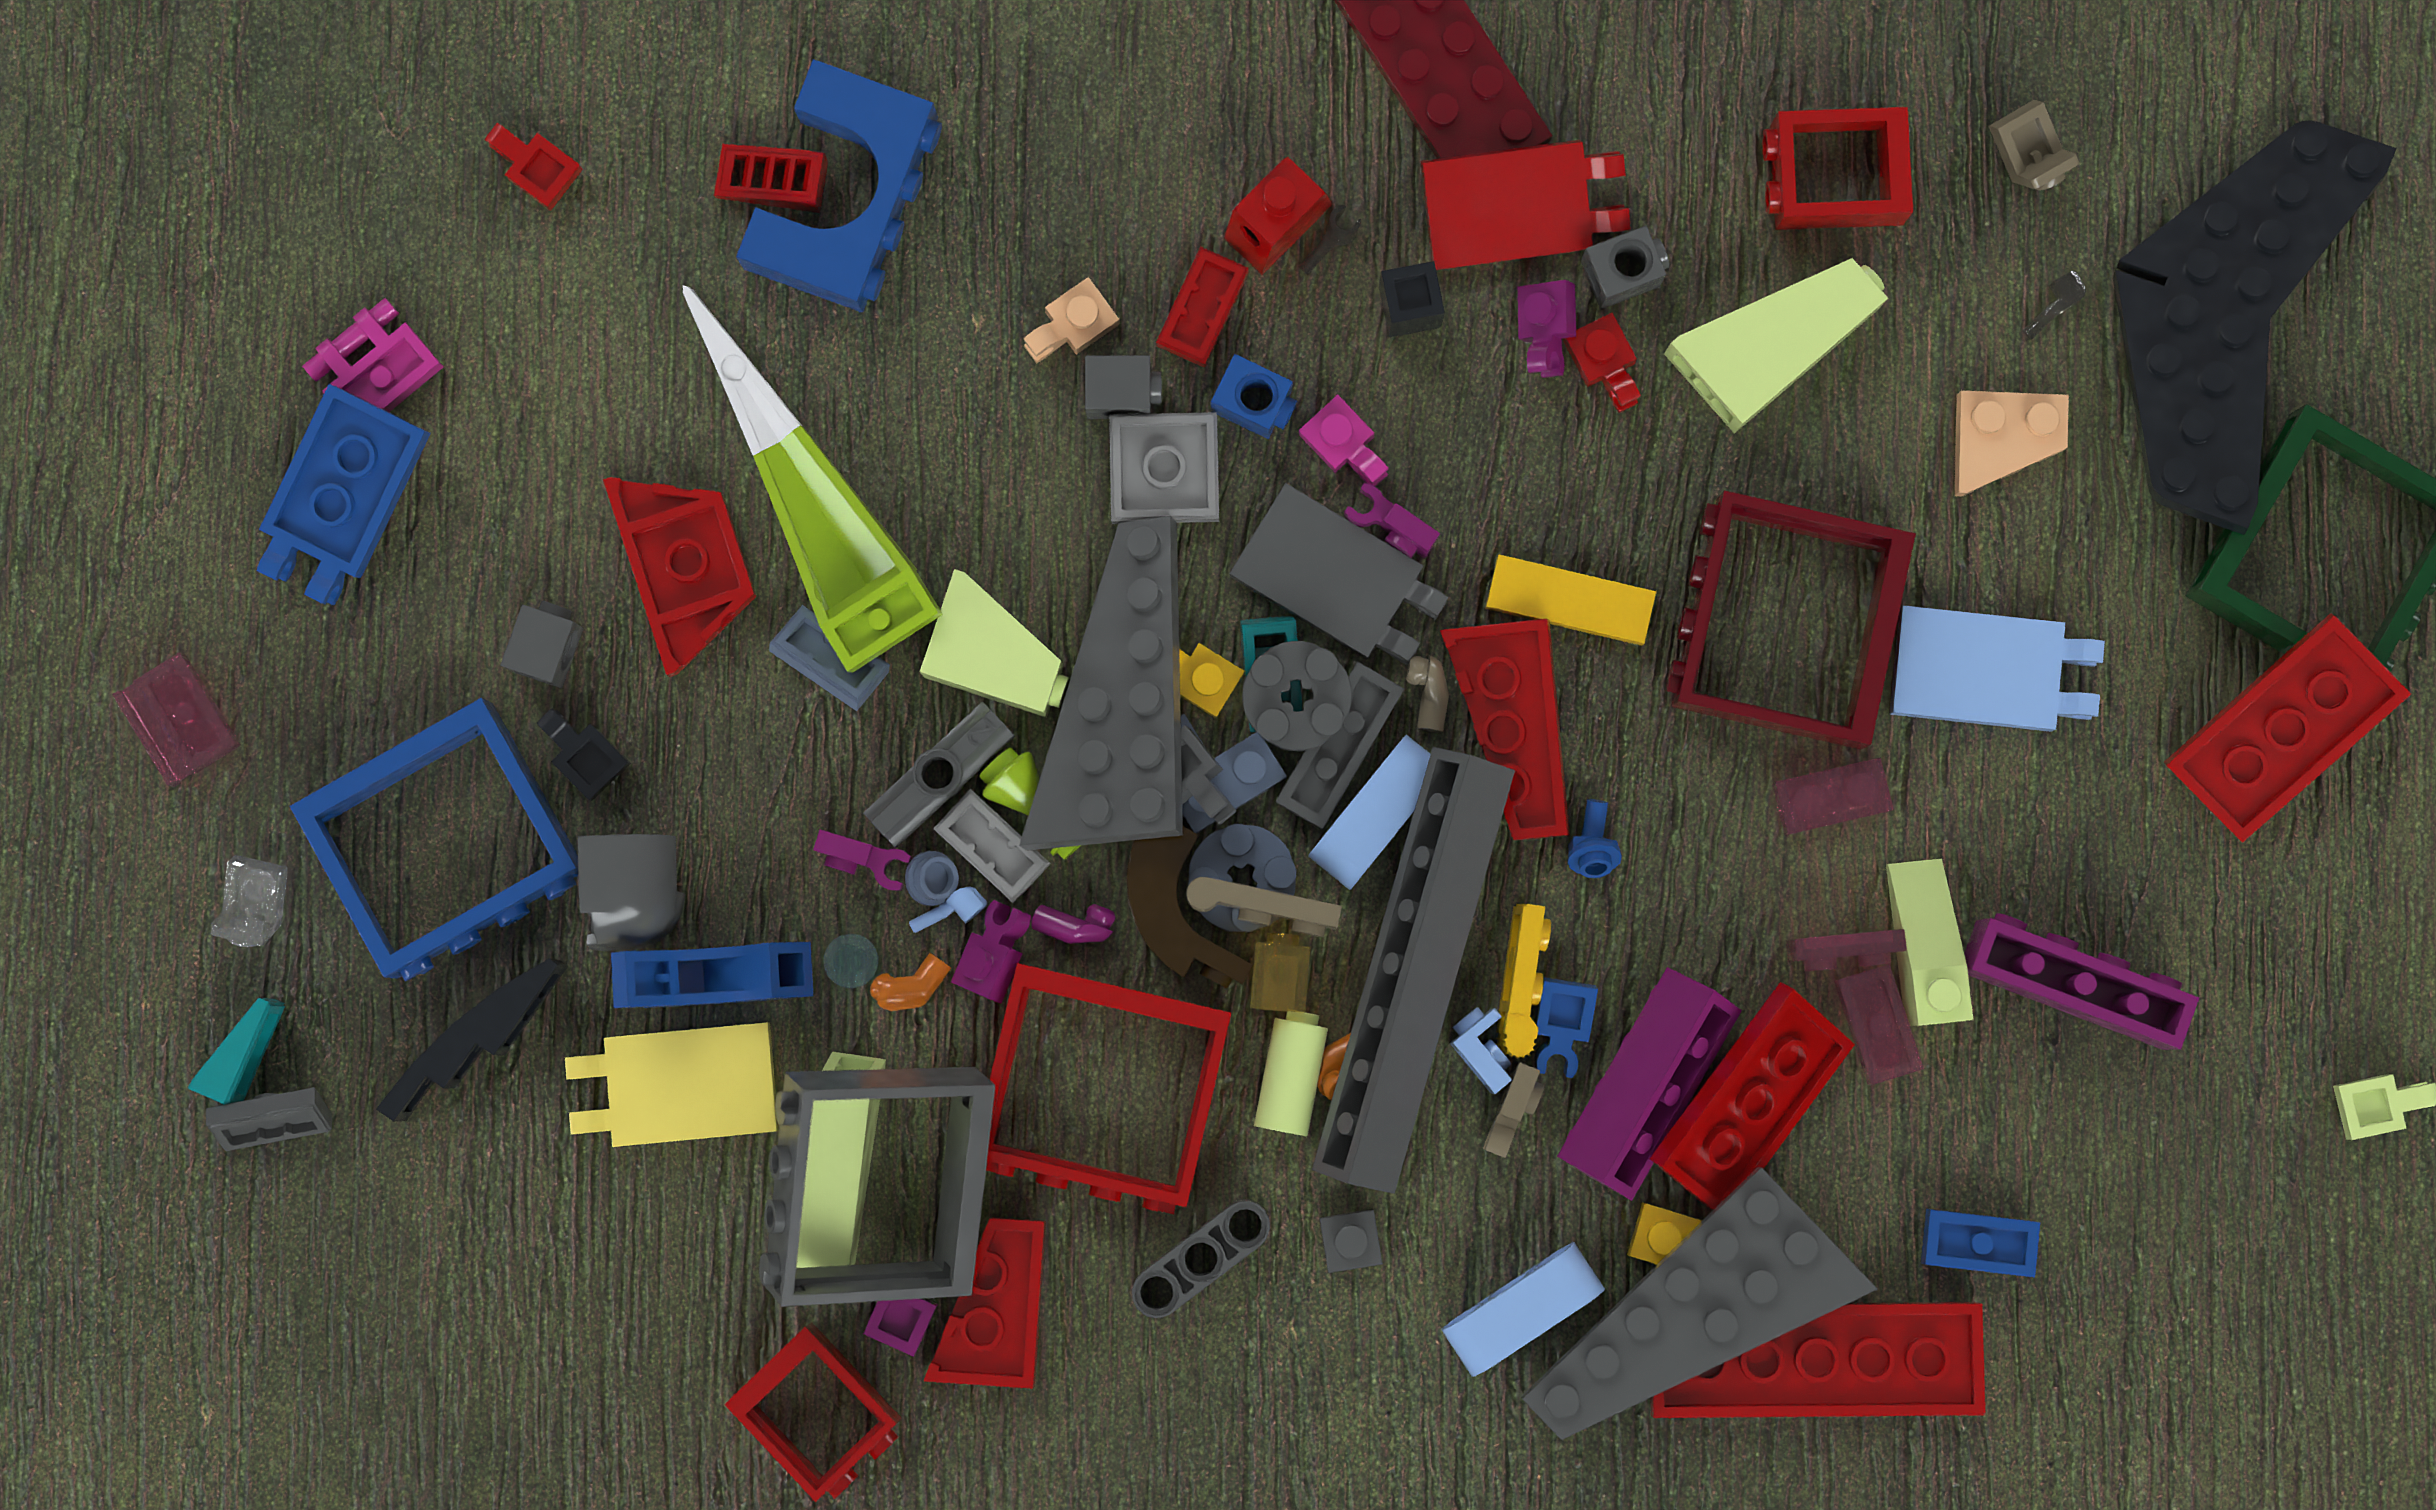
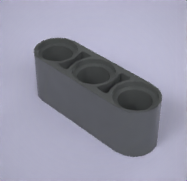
M1238 1199L1230 1203L1148 1265L1136 1277L1132 1288V1299L1136 1308L1148 1317L1163 1318L1173 1313L1263 1244L1270 1231V1220L1265 1208L1251 1199ZM1241 1209L1254 1211L1261 1220L1259 1233L1249 1240L1235 1237L1229 1228L1232 1215ZM1196 1243L1209 1244L1216 1251V1265L1206 1273L1195 1272L1186 1263L1185 1254ZM1154 1276L1167 1279L1173 1288L1172 1299L1163 1306H1153L1145 1301L1141 1287L1147 1279Z

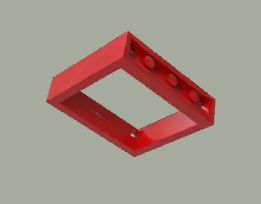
M1017 963L990 1075V1080L995 1084L986 1171L1014 1177L1015 1168L1037 1172L1036 1183L1066 1190L1069 1180L1090 1185L1088 1195L1116 1202L1121 1201L1122 1192L1144 1197L1143 1208L1174 1214L1176 1205L1187 1207L1231 1012ZM1031 989L1210 1031L1175 1185L995 1143Z

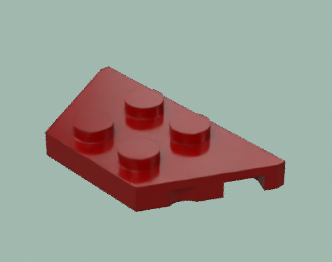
M615 477L605 478L603 482L665 673L669 677L678 675L757 597L724 495L717 491L703 489L688 490L676 488L673 485L653 483L652 485L623 481L621 478Z

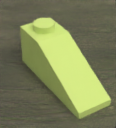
M1942 859L1886 864L1905 1026L1974 1020L1967 963Z

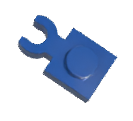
M1543 977L1542 996L1539 1005L1536 1007L1534 1023L1538 1027V1035L1547 1036V1041L1539 1046L1534 1057L1535 1067L1540 1070V1073L1545 1074L1547 1060L1552 1055L1560 1054L1565 1057L1563 1072L1568 1078L1575 1076L1578 1069V1059L1572 1049L1573 1040L1589 1042L1598 988L1595 985Z

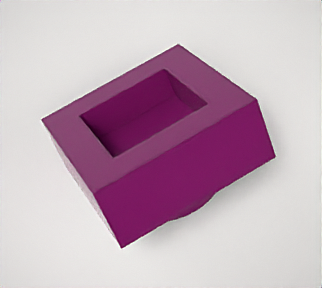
M925 1298L878 1301L863 1334L908 1355L915 1356L938 1304Z

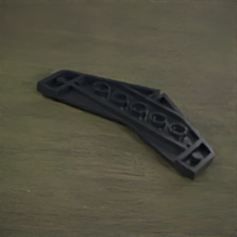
M2300 121L2287 129L2119 260L2117 269L2165 285L2162 286L2116 269L2113 275L2148 490L2156 502L2170 509L2245 535L2258 504L2270 319L2364 201L2368 200L2384 180L2397 148L2317 121Z

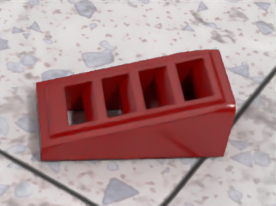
M722 144L714 197L820 213L828 168L827 157L823 152L802 149ZM735 159L745 161L741 186H731ZM756 163L765 164L761 188L752 187ZM776 165L785 167L782 189H773ZM796 169L805 170L802 191L793 190Z

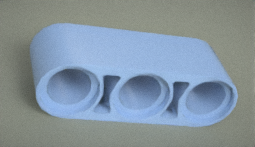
M1406 734L1313 848L1308 857L1351 890L1415 811L1431 754Z
M1572 1242L1454 1318L1442 1328V1332L1470 1375L1474 1377L1496 1365L1591 1302L1605 1288L1575 1242Z

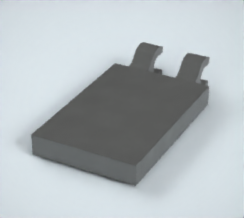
M1287 483L1281 489L1229 573L1232 579L1368 660L1374 648L1378 647L1407 666L1410 659L1417 652L1420 643L1409 635L1388 626L1403 601L1436 620L1448 599L1445 594L1437 589L1417 581L1424 567L1422 564Z

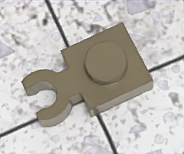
M1515 1062L1510 1074L1512 1081L1505 1087L1496 1110L1497 1114L1482 1149L1506 1158L1518 1123L1521 1122L1524 1112L1533 1115L1544 1089V1084L1536 1082L1540 1070L1520 1062Z

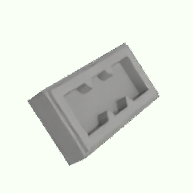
M971 789L933 828L1012 903H1015L1051 864L1037 850L1027 851L1019 846L1022 836Z

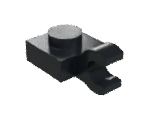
M553 708L536 722L562 749L551 762L589 801H593L631 764L593 724H589L579 734L573 725L558 710Z

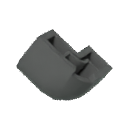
M657 834L578 836L580 913H588L591 916V934H587V946L592 950L598 951L634 950L654 945L670 934L682 916L686 896L685 893L677 891L676 836Z

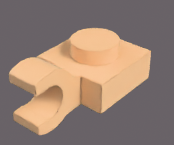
M1087 277L1045 307V313L1052 322L1036 328L1023 339L1026 342L1024 347L1036 363L1048 357L1066 342L1077 355L1117 327L1120 319L1090 278Z

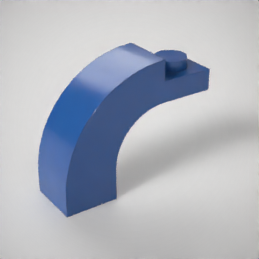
M775 942L719 948L611 953L614 1008L708 1005L813 996L811 942Z

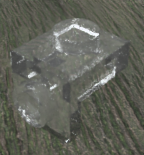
M234 855L227 863L222 913L211 924V935L228 939L230 943L236 946H263L282 925L288 867Z

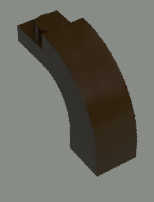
M1183 826V835L1135 840L1127 870L1128 899L1136 926L1150 949L1166 966L1183 978L1187 975L1194 960H1197L1204 964L1199 974L1228 989L1232 980L1243 985L1253 964L1200 936L1188 925L1179 908L1177 896L1179 878L1200 839L1199 835Z

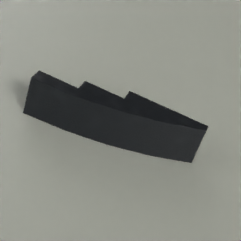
M548 958L491 993L456 1020L410 1065L376 1110L393 1122L407 1121L434 1082L443 1089L457 1088L483 1049L494 1056H505L565 972L568 965L560 960Z

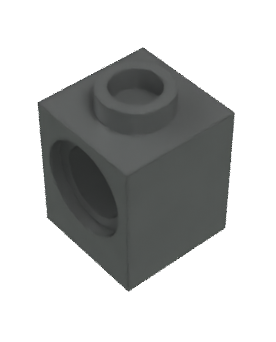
M1647 226L1588 247L1581 259L1582 266L1600 310L1659 288L1666 277L1664 269L1669 268L1668 256L1662 241L1659 238L1652 239ZM1623 255L1634 257L1640 263L1642 273L1634 277L1622 275L1615 266V259Z
M1150 355L1085 356V411L1087 419H1109V415L1151 414V404H1162L1161 371H1151Z
M541 601L539 609H535L522 604L500 666L516 674L562 689L584 628L570 620L571 610Z

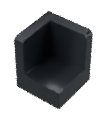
M1434 261L1381 271L1379 292L1389 338L1437 329L1442 326L1445 311Z

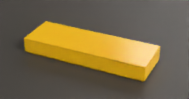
M1499 554L1485 609L1531 620L1548 619L1552 625L1643 646L1656 591Z

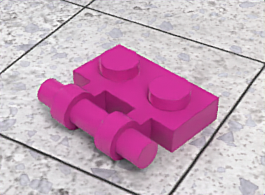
M386 298L382 299L370 310L366 307L353 316L355 323L333 341L326 338L315 348L318 353L302 365L315 382H318L333 370L338 378L331 383L332 385L388 412L393 410L444 366L406 322L389 335L386 332L384 326L399 315L398 311ZM370 339L376 347L352 366L347 357Z

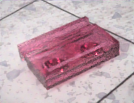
M177 653L134 680L132 685L112 694L168 786H177L181 783V780L191 774L198 773L241 746L185 654Z

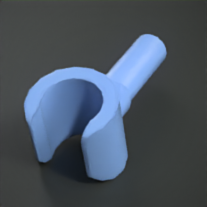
M974 887L960 888L953 892L946 902L910 920L909 924L913 932L917 933L948 917L954 911L967 923L987 906V901Z

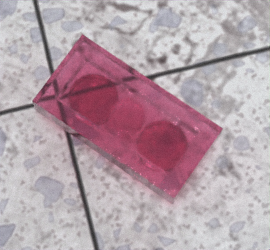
M1881 757L1772 783L1785 836L1894 810Z
M1904 929L1799 938L1786 941L1788 962L1803 961L1804 972L1837 969L1836 958L1858 956L1859 967L1892 964L1891 953L1907 951Z
M1890 964L1834 980L1867 1085H1874L1924 1069Z

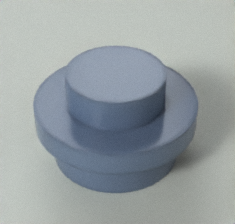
M927 851L916 855L908 864L905 873V884L910 896L918 903L927 906L940 905L946 902L947 898L955 892L959 881L958 871L954 863L945 854L936 851Z

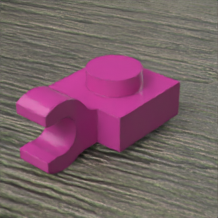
M1339 395L1334 397L1299 429V436L1334 473L1348 463L1365 483L1375 487L1388 476L1386 471L1389 468L1372 450L1366 447L1374 438V432Z

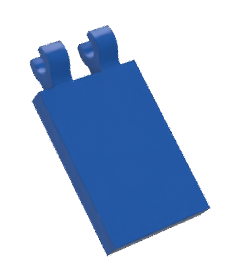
M328 384L259 528L260 531L273 538L263 554L256 571L278 581V579L287 582L295 568L299 549L321 560L315 574L307 585L304 595L322 604L327 602L335 605L344 586L345 574L347 573L356 578L362 577L431 433L335 385Z

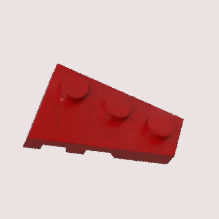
M989 1218L977 1247L972 1296H958L923 1381L1030 1389L1035 1387L1046 1221Z

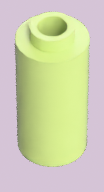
M1287 1009L1285 1020L1274 1018L1254 1126L1308 1136L1328 1028L1318 1026L1319 1015Z

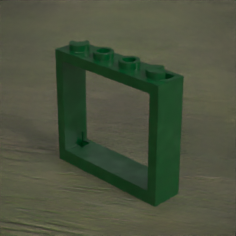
M2308 404L2289 414L2260 464L2258 504L2245 535L2224 528L2185 594V597L2283 654L2299 642L2307 632L2227 585L2311 439L2436 511V478ZM2436 529L2367 648L2390 672L2395 664V660L2390 658L2399 640L2404 642L2416 629L2421 619V614L2416 610L2425 594L2430 596L2436 591Z

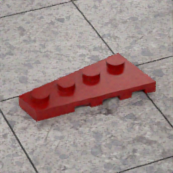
M1537 619L1440 630L1486 760L1515 770L1503 811L1513 840L1570 836L1550 620Z

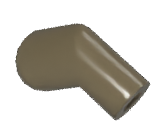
M1430 655L1428 659L1413 656L1408 662L1406 680L1412 685H1423L1417 729L1431 733H1443L1449 690L1442 663Z

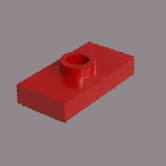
M1200 246L1156 341V346L1205 368L1248 276L1249 268Z

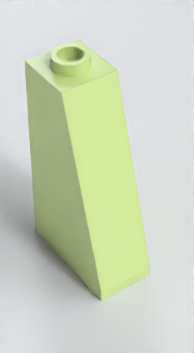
M1851 258L1678 336L1670 343L1664 355L1735 434L1871 317L1885 303L1888 297L1882 292L1884 284L1880 277L1867 265L1860 267Z
M832 1052L822 1071L885 1069L886 1059ZM880 1099L813 1101L796 1268L854 1265L856 1262Z

